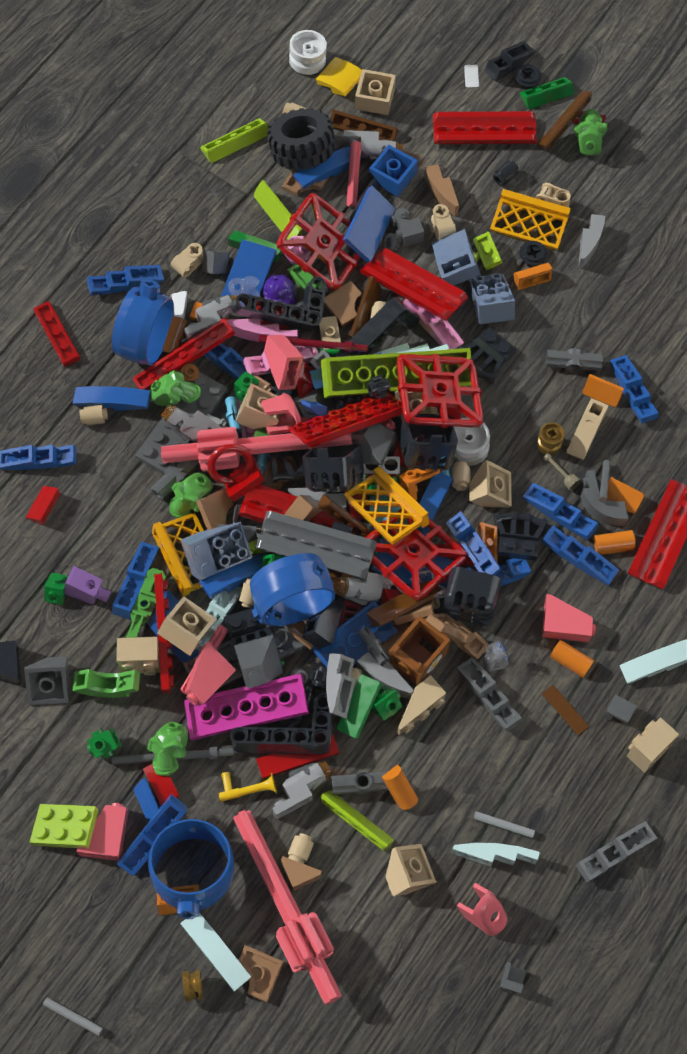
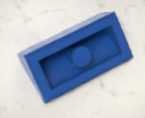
M144 778L134 788V793L149 823L160 808L147 779Z

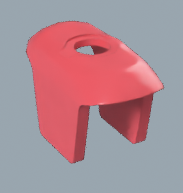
M287 393L261 402L265 415L285 413L280 415L277 425L265 427L269 435L289 433V427L301 422L297 406L292 397Z
M475 883L472 887L481 899L474 910L460 902L457 907L468 921L488 936H495L506 926V912L491 891ZM498 911L497 918L491 922L493 913Z

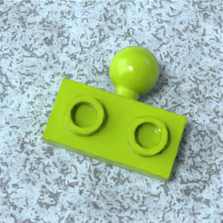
M489 231L473 239L478 250L476 253L473 252L476 262L481 258L486 271L503 263Z

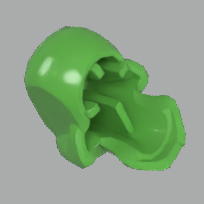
M594 109L586 110L579 119L580 124L573 126L574 133L579 138L580 153L585 156L600 154L602 151V137L607 130V124L601 123L602 118Z
M175 370L162 376L159 380H155L151 386L152 400L160 406L176 405L180 402V399L190 404L197 400L201 393V388L198 385L186 382L184 375Z
M194 473L184 481L175 483L172 486V490L176 496L171 499L169 506L171 515L175 518H180L191 514L192 509L195 512H199L196 501L210 495L213 490L211 480L202 473Z
M176 722L166 723L149 740L147 749L155 754L153 768L157 775L165 777L171 775L178 769L177 758H184L186 756L185 747L188 741V730L182 724Z

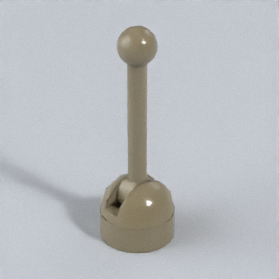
M550 454L544 456V459L549 461L565 477L564 484L570 491L579 486L581 480L576 475H567L552 459Z

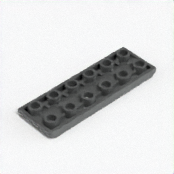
M267 511L255 548L285 557L301 553L316 554L321 557L327 569L366 580L377 542L273 511Z

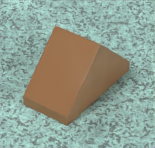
M299 495L284 515L309 521L320 513L322 509L319 508V503L310 495Z
M282 856L281 864L293 891L321 879V870Z

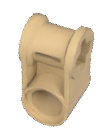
M543 183L540 194H537L535 198L569 208L571 197L569 191L550 183Z
M443 204L436 205L433 208L431 222L436 237L440 240L456 233V227L447 206Z
M191 243L173 258L171 267L184 278L188 277L203 263L202 246L198 243Z

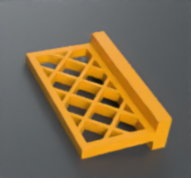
M503 189L490 231L526 242L538 241L547 248L558 250L571 208ZM502 205L510 206L512 211L504 214L501 210ZM525 210L529 216L521 219L517 212ZM515 214L518 221L509 224L506 217ZM543 215L546 221L538 224L534 217ZM502 219L507 225L502 229L495 227L496 222ZM532 219L535 226L526 229L523 222ZM554 220L563 221L562 226L556 229L551 222ZM520 224L524 231L519 234L515 233L512 227ZM548 224L552 231L543 234L540 227ZM537 229L541 236L532 238L529 232ZM554 234L557 238L556 244L549 243L546 237Z
M380 466L373 470L374 474L344 494V498L392 545L419 526L424 528L429 524L428 512ZM373 482L378 486L377 490L367 489V486ZM363 494L362 500H354L352 496ZM366 494L377 495L376 501L365 500ZM379 495H388L390 500L379 501ZM364 505L375 506L374 512L365 511ZM378 506H389L388 512H377ZM391 507H400L402 513H391ZM376 517H387V523H378ZM390 518H401L400 524H389ZM404 518L415 521L411 525H403ZM388 529H399V533L392 537L388 533Z
M195 513L163 524L161 522L155 523L152 528L155 541L182 597L190 595L191 591L202 588L200 582L192 584L190 580L191 570L182 563L184 557L186 558L185 552L176 550L174 547L176 541L181 543L182 539L179 538L181 530L191 535L204 531ZM193 520L195 524L194 530L184 527V523ZM174 527L179 530L177 535L174 536L168 534L166 529Z

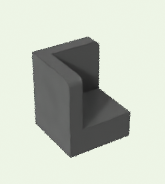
M203 250L202 271L212 274H226L228 252Z
M615 695L604 718L611 721L614 716L628 723L637 705Z
M507 962L499 990L520 996L526 971L513 967L510 962Z

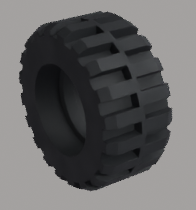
M299 108V110L285 112L281 114V117H277L274 123H271L267 132L273 160L281 167L289 170L300 171V169L308 170L310 167L315 168L320 163H325L327 158L329 159L336 149L332 120L318 109Z

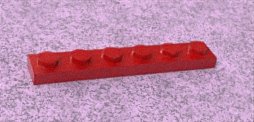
M223 318L132 379L139 389L151 390L155 380H159L162 376L169 374L173 370L180 371L184 365L192 363L233 336L235 332L226 319Z
M162 573L154 574L158 631L166 618V610H169V600L165 598L164 592L168 591L167 579L164 580ZM158 634L161 690L163 694H170L171 687H174V676L170 675L169 668H173L172 656H169L168 649L172 648V643Z

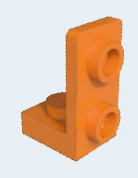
M418 468L408 470L406 473L398 476L399 484L413 499L417 500L416 492L418 489L416 484L439 474L440 469L436 471L431 469L420 470Z

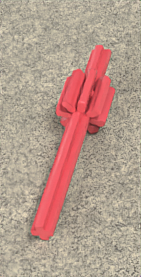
M235 427L200 430L197 433L198 443L161 446V458L163 463L199 460L201 470L204 472L208 471L210 455L217 448L226 444L241 445L252 455L352 445V435L350 433L323 444L309 447L292 433L239 439ZM233 451L222 454L215 463L216 470L238 468L240 466V456L242 455Z
M243 810L237 816H234L233 819L286 925L277 930L276 938L292 971L298 973L301 970L303 972L308 970L324 1004H332L342 997L324 960L333 954L334 947L318 915L314 912L309 915L307 913L301 914L250 810Z

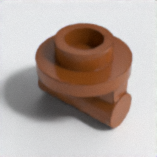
M186 364L182 367L181 373L184 375L186 382H194L198 379L199 370L195 365Z

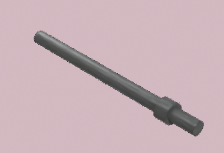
M209 747V750L186 751V756L184 758H177V760L209 758L212 760L218 759V757L234 756V748L217 749V747ZM155 754L112 757V765L153 762Z

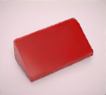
M43 486L25 518L43 526L60 496L59 489Z

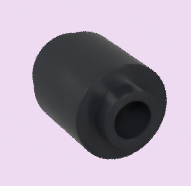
M506 161L495 171L493 175L494 181L499 186L506 185L518 175V165L513 161Z

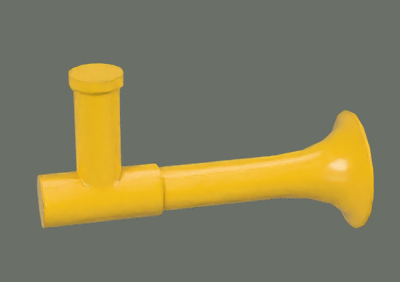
M230 772L221 774L225 788L224 792L219 793L221 802L263 790H272L277 794L272 773L270 778L262 783L232 789Z

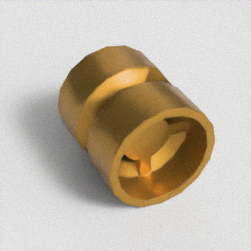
M549 422L542 426L537 441V447L542 454H550L552 456L560 451L564 439L563 428L554 422Z

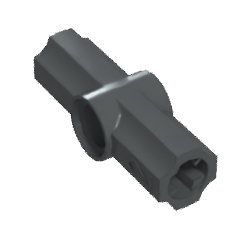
M577 348L568 349L567 351L547 350L545 365L546 367L566 368L569 372H579L582 369L601 371L603 356L602 354L582 353Z
M199 460L172 463L165 470L164 476L151 487V491L159 500L163 501L173 491L172 486L175 483L184 481L200 465Z
M362 771L351 775L331 776L332 794L358 793L363 795L368 792L388 791L389 789L382 779V776L387 772L367 773ZM360 779H364L367 781L368 785L365 787H361L358 785L357 781Z

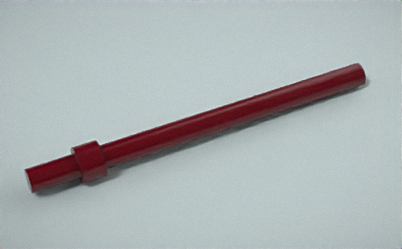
M260 335L259 342L266 343L267 336ZM287 338L293 346L345 350V352L353 353V351L368 352V345L354 344L351 341L342 343Z

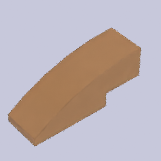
M438 164L425 167L424 179L432 195L440 204L447 206L449 213L453 216H458L459 204L450 177H442Z

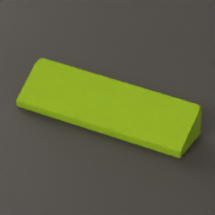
M257 119L200 148L208 161L213 163L266 137L269 128L266 122Z
M262 180L254 193V198L279 230L283 232L290 221L291 213L268 184ZM296 225L287 237V240L295 235L303 236L302 228Z
M331 790L322 794L321 803L382 851L386 852L394 842L392 837L338 795H333Z

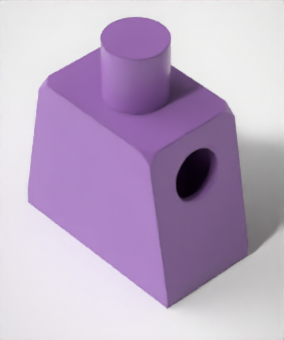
M73 566L65 583V595L90 604H94L96 599L107 602L111 591L102 588V579Z

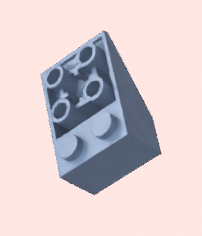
M465 229L432 243L437 266L444 281L454 286L481 274Z
M494 273L488 276H476L468 279L475 314L479 324L515 320V300L504 274Z
M241 522L198 532L181 540L191 573L199 580L252 558Z

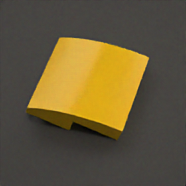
M335 57L316 78L318 85L331 88L332 93L346 96L360 80L362 70L348 61Z

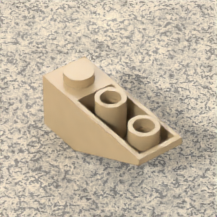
M591 398L566 453L584 460L609 405Z
M431 675L415 687L398 727L399 736L403 732H410L418 720H425L433 708L438 709L445 703L446 692Z

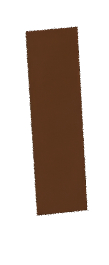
M554 685L542 693L577 735L589 727Z

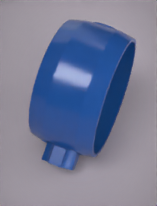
M142 280L140 287H133L127 293L119 308L113 328V352L123 359L142 365H153L161 356L162 348L174 316L173 299L160 293L161 285L157 284L156 281Z
M312 553L295 554L278 559L260 569L250 580L251 596L255 604L252 610L253 616L260 623H265L269 626H286L309 619L325 610L335 599L334 585L328 569L321 557Z
M198 819L181 820L161 831L152 844L148 859L152 885L157 894L167 904L177 909L178 917L184 919L199 917L200 910L216 904L228 891L234 875L233 853L229 841L216 826ZM202 839L217 845L227 856L228 862L222 876L213 885L198 892H179L165 886L155 874L159 859L164 852L180 841Z

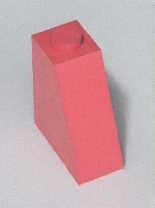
M268 335L264 353L277 388L279 390L296 389L303 356L285 335Z
M551 594L546 595L542 638L589 642L591 637L595 636L596 625L592 624L593 617Z
M209 642L200 647L185 689V693L188 695L187 699L193 705L197 704L200 706L204 704L236 671Z
M112 803V806L106 805L96 819L89 849L77 848L78 855L119 861L122 855L129 814L127 807L120 803Z

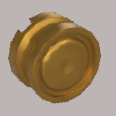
M200 969L191 973L183 971L185 1002H191L192 999L196 998L203 1000Z

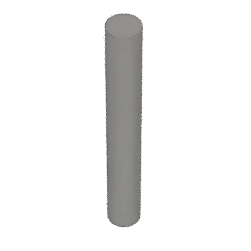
M477 811L474 815L475 820L530 838L534 836L535 830Z
M48 997L45 999L43 1005L98 1036L102 1033L103 1028Z

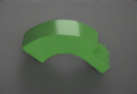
M91 669L76 671L72 691L95 697H128L130 693L139 690L140 672L131 670L122 673H101Z

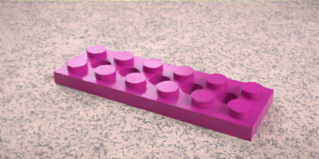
M301 674L271 680L268 683L248 689L245 686L214 693L200 706L197 704L193 705L189 700H184L191 740L231 732L237 727H253L309 714ZM283 694H290L288 702H280ZM265 698H270V705L262 707L261 701ZM244 703H251L249 711L243 712L241 710ZM225 707L232 708V712L228 716L222 715ZM207 711H211V719L207 721L203 720V714Z

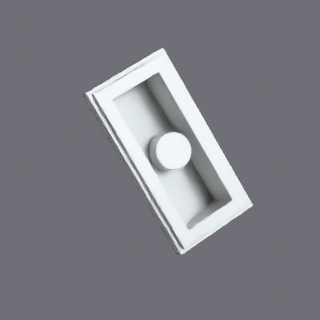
M187 291L170 294V298L174 301V316L184 319L188 300Z

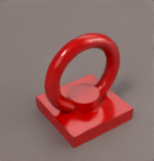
M223 445L217 448L209 457L208 472L215 481L225 484L229 498L233 502L265 481L258 461L241 445ZM233 451L243 455L245 462L227 475L222 476L216 471L215 463L222 454Z

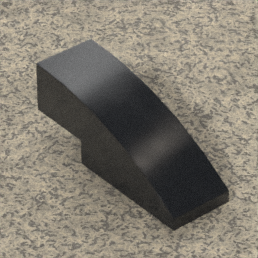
M524 41L502 50L500 56L488 60L484 72L494 81H498L526 62L535 53V50Z

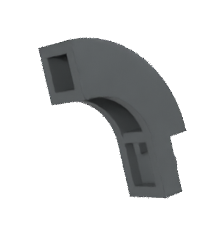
M586 471L585 478H582L583 490L580 496L585 509L595 519L604 524L619 527L625 526L628 520L625 502H614L608 499L605 503L600 502V491L595 471Z

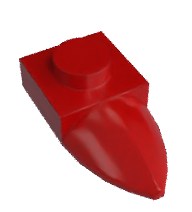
M304 362L301 365L297 381V391L300 398L311 391L313 381L310 371L315 370Z

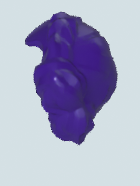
M285 275L270 276L265 281L262 291L266 299L291 305L296 303L294 284Z

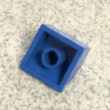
M388 144L369 168V171L383 189L399 197L417 174L418 160Z

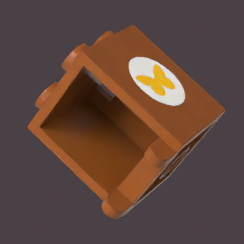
M420 616L417 617L390 648L388 654L390 656L388 662L394 669L416 686L423 682L447 655L450 645L449 636L445 632H440L426 621L427 618L423 619ZM422 638L437 649L433 654L418 643Z

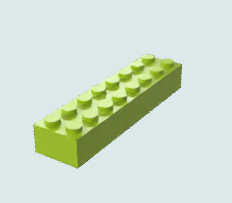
M470 348L325 358L321 360L324 398L369 395L367 383L371 382L370 378L381 375L382 379L386 378L390 385L388 393L397 392L399 385L397 357L400 354L431 356L439 354V356L470 359L471 351ZM414 362L424 371H434L432 363ZM440 364L441 372L454 373L462 366ZM404 366L406 383L420 384V378ZM466 370L458 377L459 387L471 386L469 370Z

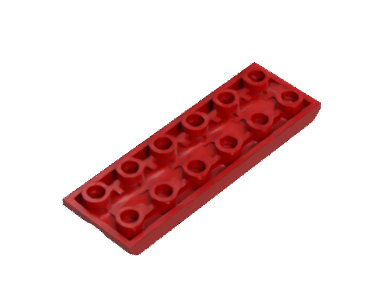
M532 111L436 112L433 114L434 144H537L535 113Z
M387 248L381 249L371 262H368L360 270V273L367 277L373 276L381 285L445 321L468 299L467 294L461 289Z
M386 392L387 397L363 399L359 403L349 404L345 408L330 411L323 416H316L312 420L299 422L295 426L289 427V431L307 446L314 447L402 415L401 401Z
M673 479L670 480L627 573L662 590L687 538L686 485Z
M259 484L246 493L238 515L263 523L267 511L284 515L298 496ZM322 510L308 522L332 528L333 523L338 521Z

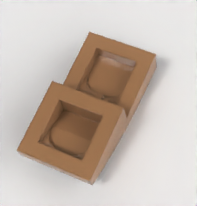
M457 621L459 624H461L463 627L469 630L461 621ZM476 632L473 633L475 636L473 641L466 643L446 633L451 642L476 660L490 646Z

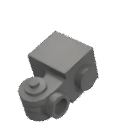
M399 208L396 210L395 215L391 216L393 227L396 226L398 229L396 230L398 241L401 240L403 247L424 242V229L420 219L408 220L409 211L405 208Z

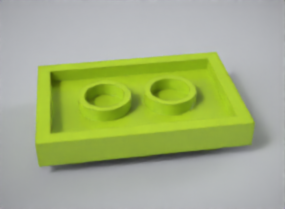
M40 804L29 843L33 846L89 849L99 809L96 806Z

